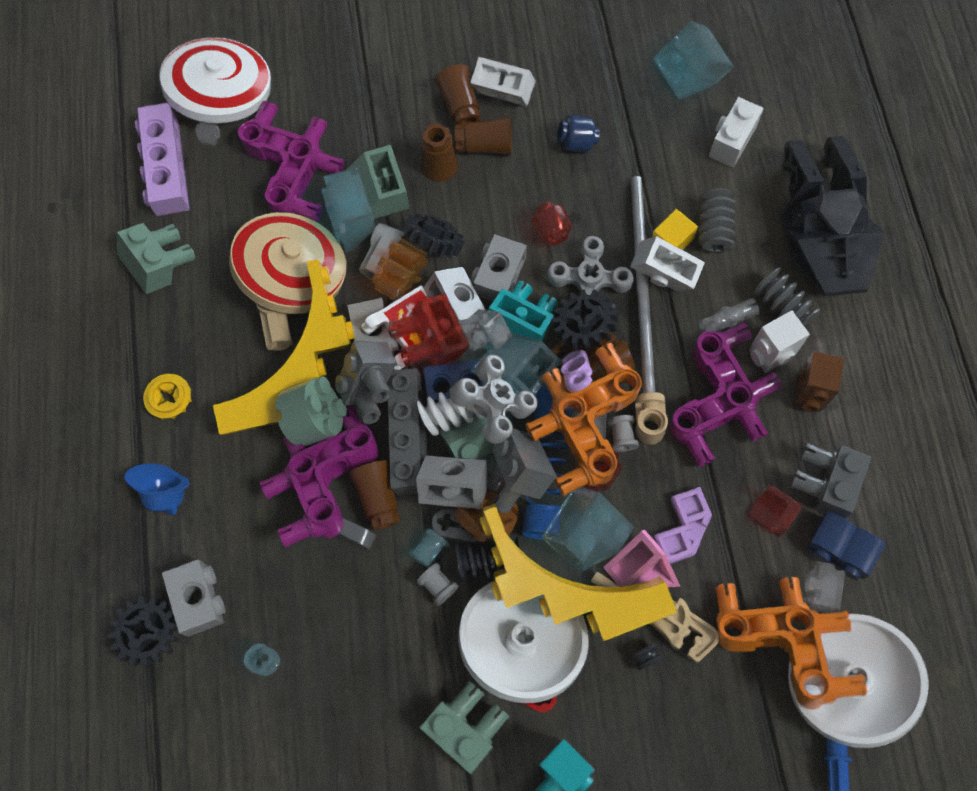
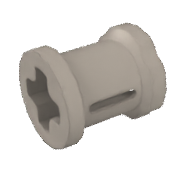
M620 415L607 421L608 426L612 428L614 443L611 444L614 452H626L638 448L639 444L634 439L632 424L635 423L634 416Z
M438 563L427 569L417 580L419 586L424 585L436 598L435 603L438 606L451 597L459 587L456 583H451L440 571Z

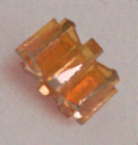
M402 238L399 244L394 241L389 246V257L387 259L383 256L381 257L378 266L382 269L372 278V283L376 284L374 289L394 301L411 292L413 283L419 285L423 278L419 273L427 267L429 261L425 258L428 254L427 252L418 249L417 246Z

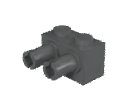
M353 341L349 353L345 356L341 373L336 377V391L340 393L344 405H357L365 424H372L379 420L381 413L377 404L388 400V395L391 394L387 382L393 372L396 361L387 342Z
M514 428L511 435L505 441L494 444L492 452L497 463L488 474V488L494 492H499L493 499V503H495L497 510L502 513H509L521 495L540 499L557 477L539 439L533 442L530 437L532 434Z
M806 442L802 449L803 454L800 455L799 460L825 469L824 478L821 480L797 469L789 487L814 496L813 510L823 514L830 511L843 518H847L854 511L872 457L843 445L836 451L829 452Z

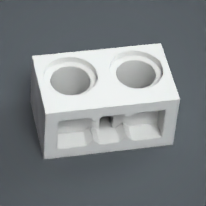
M481 57L478 58L471 79V85L477 93L524 106L528 105L535 84V79L530 70Z

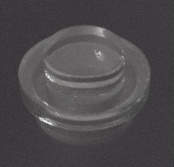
M202 121L197 123L196 133L199 141L203 145H216L218 138H220L217 124Z

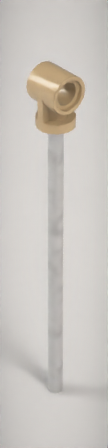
M634 176L630 179L635 254L640 242L645 240L642 179L639 176ZM636 270L643 393L637 395L635 399V433L641 442L652 445L657 444L664 437L668 418L665 409V396L655 392L648 276ZM651 421L656 423L659 428L657 430H649L644 426V423Z

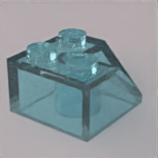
M580 487L570 492L545 530L542 538L577 570L583 571L618 554L635 527L601 493Z

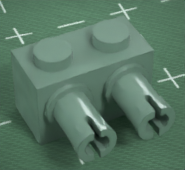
M144 223L117 232V255L145 294L171 285L173 269L195 260L194 251L192 248L190 249L189 244L167 252L162 249V246L180 241L179 231L177 228L175 229L174 224L151 232Z
M468 681L451 704L441 702L420 728L464 769L472 774L493 749L490 739L510 716L502 711L495 719L494 716L499 712L500 707L493 703L477 725L474 726L472 724L470 727L466 723L467 719L465 717L485 694L477 688L472 696H469L476 687L472 682Z

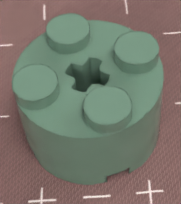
M325 377L314 378L283 390L276 400V411L281 409L282 419L278 420L279 426L285 437L297 446L312 445L336 436L341 431L343 416L347 414L346 405H344L343 400L338 399Z

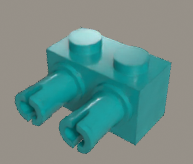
M517 281L511 292L504 288L501 289L489 307L483 328L535 355L548 333L554 317L551 313L557 307L558 302L552 297L547 303L550 296L548 294H543L537 305L526 301L532 293V287L526 284L524 289H521L524 282Z
M563 739L539 764L540 768L545 772L544 776L546 778L535 791H585L594 781L589 776L594 769Z

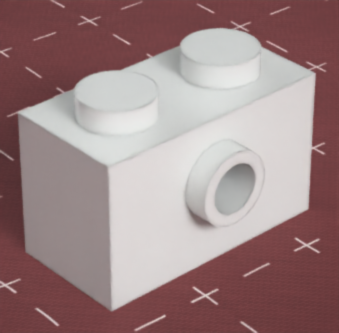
M738 97L728 116H722L717 124L715 131L718 133L714 139L709 157L734 168L755 131L764 108Z
M656 236L640 242L630 267L650 277V281L653 284L669 287L679 292L695 288L705 262Z
M791 310L760 329L749 349L751 358L757 366H761L764 372L767 373L775 367L782 366L795 358L810 334Z

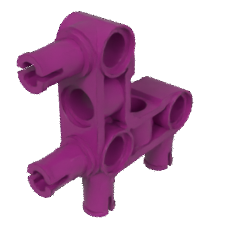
M263 101L255 118L243 123L239 127L238 135L248 155L262 161L270 160L281 164L276 175L271 177L265 192L269 208L272 213H292L317 222L319 220L317 216H321L322 206L303 200V194L316 170L319 169L335 176H340L344 168V160L324 154L320 150L319 141L327 128V123L323 119L319 118L318 120L317 117H312L304 135L300 136L270 126L275 114L278 112V107L271 102L268 105V101ZM284 199V201L276 203L278 200Z
M744 322L723 333L721 331H707L699 336L693 349V358L701 374H705L715 392L699 401L694 399L677 409L669 424L671 435L682 445L688 447L698 468L703 467L704 463L707 465L715 460V456H713L702 437L705 433L732 420H739L751 443L757 441V438L760 440L769 434L755 412L757 410L756 406L760 400L759 398L780 390L782 384L779 379L774 381L778 377L774 372L754 382H750L730 350V348L752 339L750 330H744L748 327ZM709 345L714 349V352H706L702 346ZM731 395H739L744 403L734 402ZM686 419L691 423L692 427L688 429L683 428L678 424L677 420Z
M347 407L350 417H347V415L343 416L344 432L309 448H306L304 445H294L284 437L283 442L290 455L289 464L284 468L285 471L267 480L260 481L267 500L293 488L296 490L304 509V518L282 529H278L285 548L310 536L313 538L320 536L332 538L337 536L343 529L344 523L341 510L331 490H328L329 483L332 482L333 478L362 465L374 462L379 455V448L368 426L362 424L355 407Z

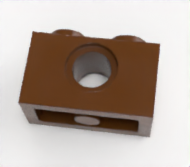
M813 351L798 372L792 405L801 406V409L807 412L823 411L839 393L844 358Z

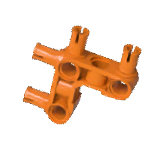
M612 343L606 344L607 349L602 346L595 352L608 375L590 383L588 387L581 391L569 392L559 369H553L551 371L552 374L550 372L545 373L541 379L553 398L552 407L549 410V414L525 424L528 434H532L530 437L533 442L558 430L564 436L576 458L578 468L555 478V484L557 488H561L559 492L562 496L586 484L588 486H595L607 483L611 480L617 467V460L609 441L603 439L594 421L596 418L612 410L617 412L634 402L641 388L642 380L636 371L622 363ZM628 383L632 386L633 390L629 392L624 391L619 387V384ZM568 408L575 409L579 416L570 418L565 415L564 410ZM602 461L607 464L609 470L604 473L599 472L594 468L593 463Z
M788 577L779 580L784 602L782 607L739 610L734 584L727 583L726 593L724 584L715 587L720 611L716 617L720 645L725 650L731 652L755 651L758 647L769 646L784 648L785 652L789 653L792 667L790 679L797 701L801 706L815 710L824 704L836 702L837 698L867 696L866 684H862L865 681L863 674L833 677L829 674L821 635L825 633L851 632L850 619H847L849 618L847 610L818 614L817 611L810 610V607L803 602L799 585L800 581L797 577H791L790 584ZM801 622L807 629L797 630L792 627L791 623ZM736 628L741 632V635L732 637L725 630ZM813 684L820 689L821 694L811 695L805 690L804 686Z

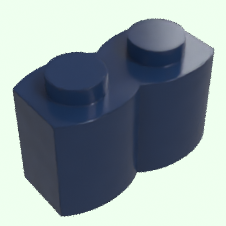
M828 511L821 518L806 547L812 551L811 555L815 559L823 563H835L841 568L840 572L843 575L858 580V578L865 579L870 575L886 543L872 533L856 527L847 519Z

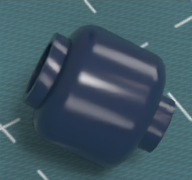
M569 115L564 121H560L557 141L561 143L564 150L587 153L593 145L598 143L599 129L595 127V122L592 118Z

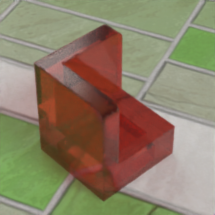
M770 485L749 513V517L780 537L788 530L803 505Z

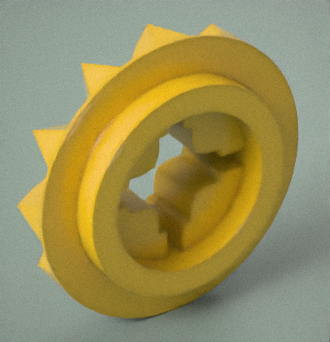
M163 374L154 378L147 385L143 397L144 405L148 412L162 420L164 418L175 419L181 412H186V407L189 402H192V390L182 377L175 374ZM161 391L168 394L173 393L172 396L176 402H164L165 399Z

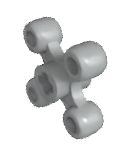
M589 236L585 238L581 245V255L584 261L574 268L568 267L564 262H554L548 268L547 279L554 287L574 284L580 292L582 289H585L587 295H591L593 290L598 292L602 287H610L616 292L624 293L632 286L633 274L626 267H618L612 271L605 270L599 262L604 251L603 242L596 236Z
M488 355L476 367L477 376L483 381V386H478L470 378H463L452 386L450 398L459 407L474 404L477 412L487 418V423L483 427L484 437L490 443L499 444L511 435L513 429L511 421L505 417V411H510L516 418H526L535 411L537 400L529 391H520L514 394L511 385L501 379V375L505 370L503 360L497 355Z

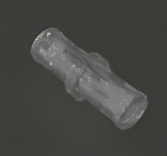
M749 298L735 306H725L720 309V312L698 320L700 330L705 328V331H702V333L720 331L724 328L731 329L736 327L738 322L758 315V305L752 307L755 300Z

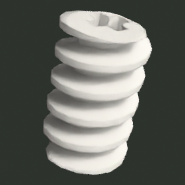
M442 392L439 393L438 403H435L431 397H427V407L425 408L420 401L417 402L421 419L425 427L434 436L439 434V426L444 431H449L450 421L456 427L462 425V417L466 422L471 423L473 421V412L478 418H483L475 409L474 404L459 407L452 402L451 398L447 399Z

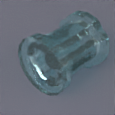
M427 528L425 531L426 536L415 549H411L408 553L421 565L429 569L439 552L443 548L447 549L449 543L435 531Z
M264 644L252 645L245 653V666L251 672L260 676L273 674L279 666L280 659L278 653ZM262 654L268 656V661H264L262 666L256 664V659L262 658Z

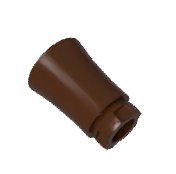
M457 64L441 70L435 76L434 82L444 98L452 120L455 121L456 125L480 122L479 105L471 85L470 68L463 64Z
M510 116L489 121L466 123V125H455L456 151L467 152L468 154L498 153L512 155Z
M433 123L428 125L427 130L422 134L421 170L428 179L442 182L449 180L456 174L459 163L448 128L441 126L439 123Z
M376 461L351 470L349 476L358 492L366 519L369 520L372 531L399 524L400 517L397 512L399 507L395 492L391 489L390 461Z

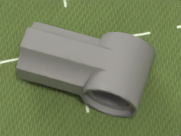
M379 223L372 234L371 247L359 268L360 273L372 281L382 282L394 257H398L405 247L407 237L403 236L404 232Z

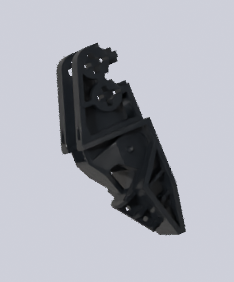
M844 136L828 137L823 147L825 153L823 162L824 166H828V169L832 168L830 188L834 191H824V177L822 178L804 142L802 140L786 141L784 145L783 169L790 172V185L788 189L791 201L782 211L781 217L792 262L822 296L867 292L884 231L872 222L868 215L866 207L867 176Z

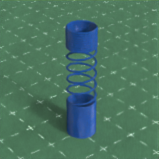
M541 384L536 390L537 407L534 411L533 421L549 414V410L552 407L553 398L545 384ZM565 409V415L572 418L573 409ZM558 430L542 437V439L547 440L565 439ZM540 442L542 446L553 449L565 450L569 448L565 443ZM548 458L551 464L564 465L568 463L565 459ZM547 489L545 492L547 494L561 495L558 489ZM525 495V499L531 504L524 507L521 533L526 537L540 540H557L561 538L564 508L558 505L538 504L529 500L528 496Z

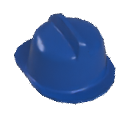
M160 464L138 465L125 473V482L138 492L142 504L147 510L162 511L171 516L176 514L177 506L184 499V489L189 486V479L181 476L173 469Z

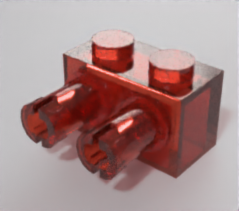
M446 293L420 300L408 317L389 321V331H396L392 333L393 339L396 340L400 337L417 333L421 343L401 348V358L408 357V359L403 361L406 366H411L424 360H429L431 366L446 364L458 360L470 347Z

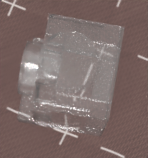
M478 309L458 326L469 348L473 351L478 347L497 351L513 337L501 312Z
M816 562L815 569L811 571V574L808 573L805 578L804 592H808V596L803 598V602L810 609L820 612L834 613L840 610L845 577L844 571L835 570L836 566L830 563Z

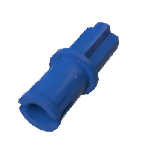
M826 738L827 756L823 758L827 762L828 790L849 791L848 763H851L852 760L848 757L847 746Z

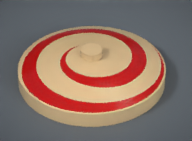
M269 213L258 216L245 223L238 230L232 241L229 265L234 281L251 300L276 312L288 314L310 312L313 289L306 261L319 259L322 267L327 266L331 280L330 284H326L328 296L334 295V298L336 297L346 275V259L337 239L325 227L301 215Z

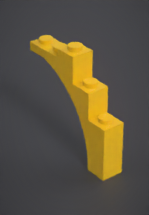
M319 259L306 261L313 294L308 322L298 345L286 363L261 386L236 399L213 405L219 435L278 423V420L282 419L281 409L276 411V400L280 392L311 379L327 375L323 358L318 359L317 354L351 347L350 340L355 339L352 322H346L343 315L333 317L332 313L337 312L334 295L328 296L326 284L331 283L327 266L322 267Z
M495 503L483 508L485 516L480 517L486 536L492 534L496 546L491 548L497 566H505L504 569L494 572L496 581L491 583V587L497 602L503 600L506 608L543 594L544 597L538 600L545 618L552 616L556 625L591 611L592 614L586 615L593 634L600 633L603 641L677 613L667 584L661 577L622 587H600L573 582L553 574L531 560L511 540L504 529Z

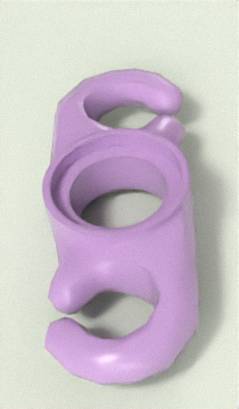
M577 350L565 356L562 360L564 365L561 368L567 390L575 393L588 387L592 382L591 375L593 371L584 350Z

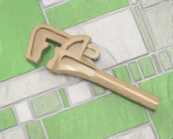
M599 572L591 580L593 584L600 587H620ZM682 598L678 602L673 600L677 613L650 624L667 640L670 647L677 651L683 645V638L687 637L691 632L688 627L702 637L695 636L693 647L689 649L686 655L687 658L697 664L718 644V632L713 626L690 612L688 605Z

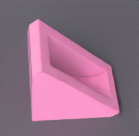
M645 529L603 567L620 587L639 584L657 577H661L666 582L667 587H680L666 554Z

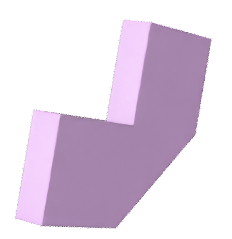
M700 487L670 498L681 526L659 533L653 537L657 545L666 554L670 564L690 558L696 554L711 519V511Z

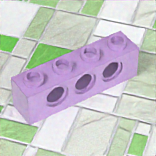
M169 103L138 108L139 119L135 120V126L138 135L141 136V143H138V151L144 162V166L140 167V172L147 189L143 190L145 204L147 207L151 206L156 216L189 210L178 117Z

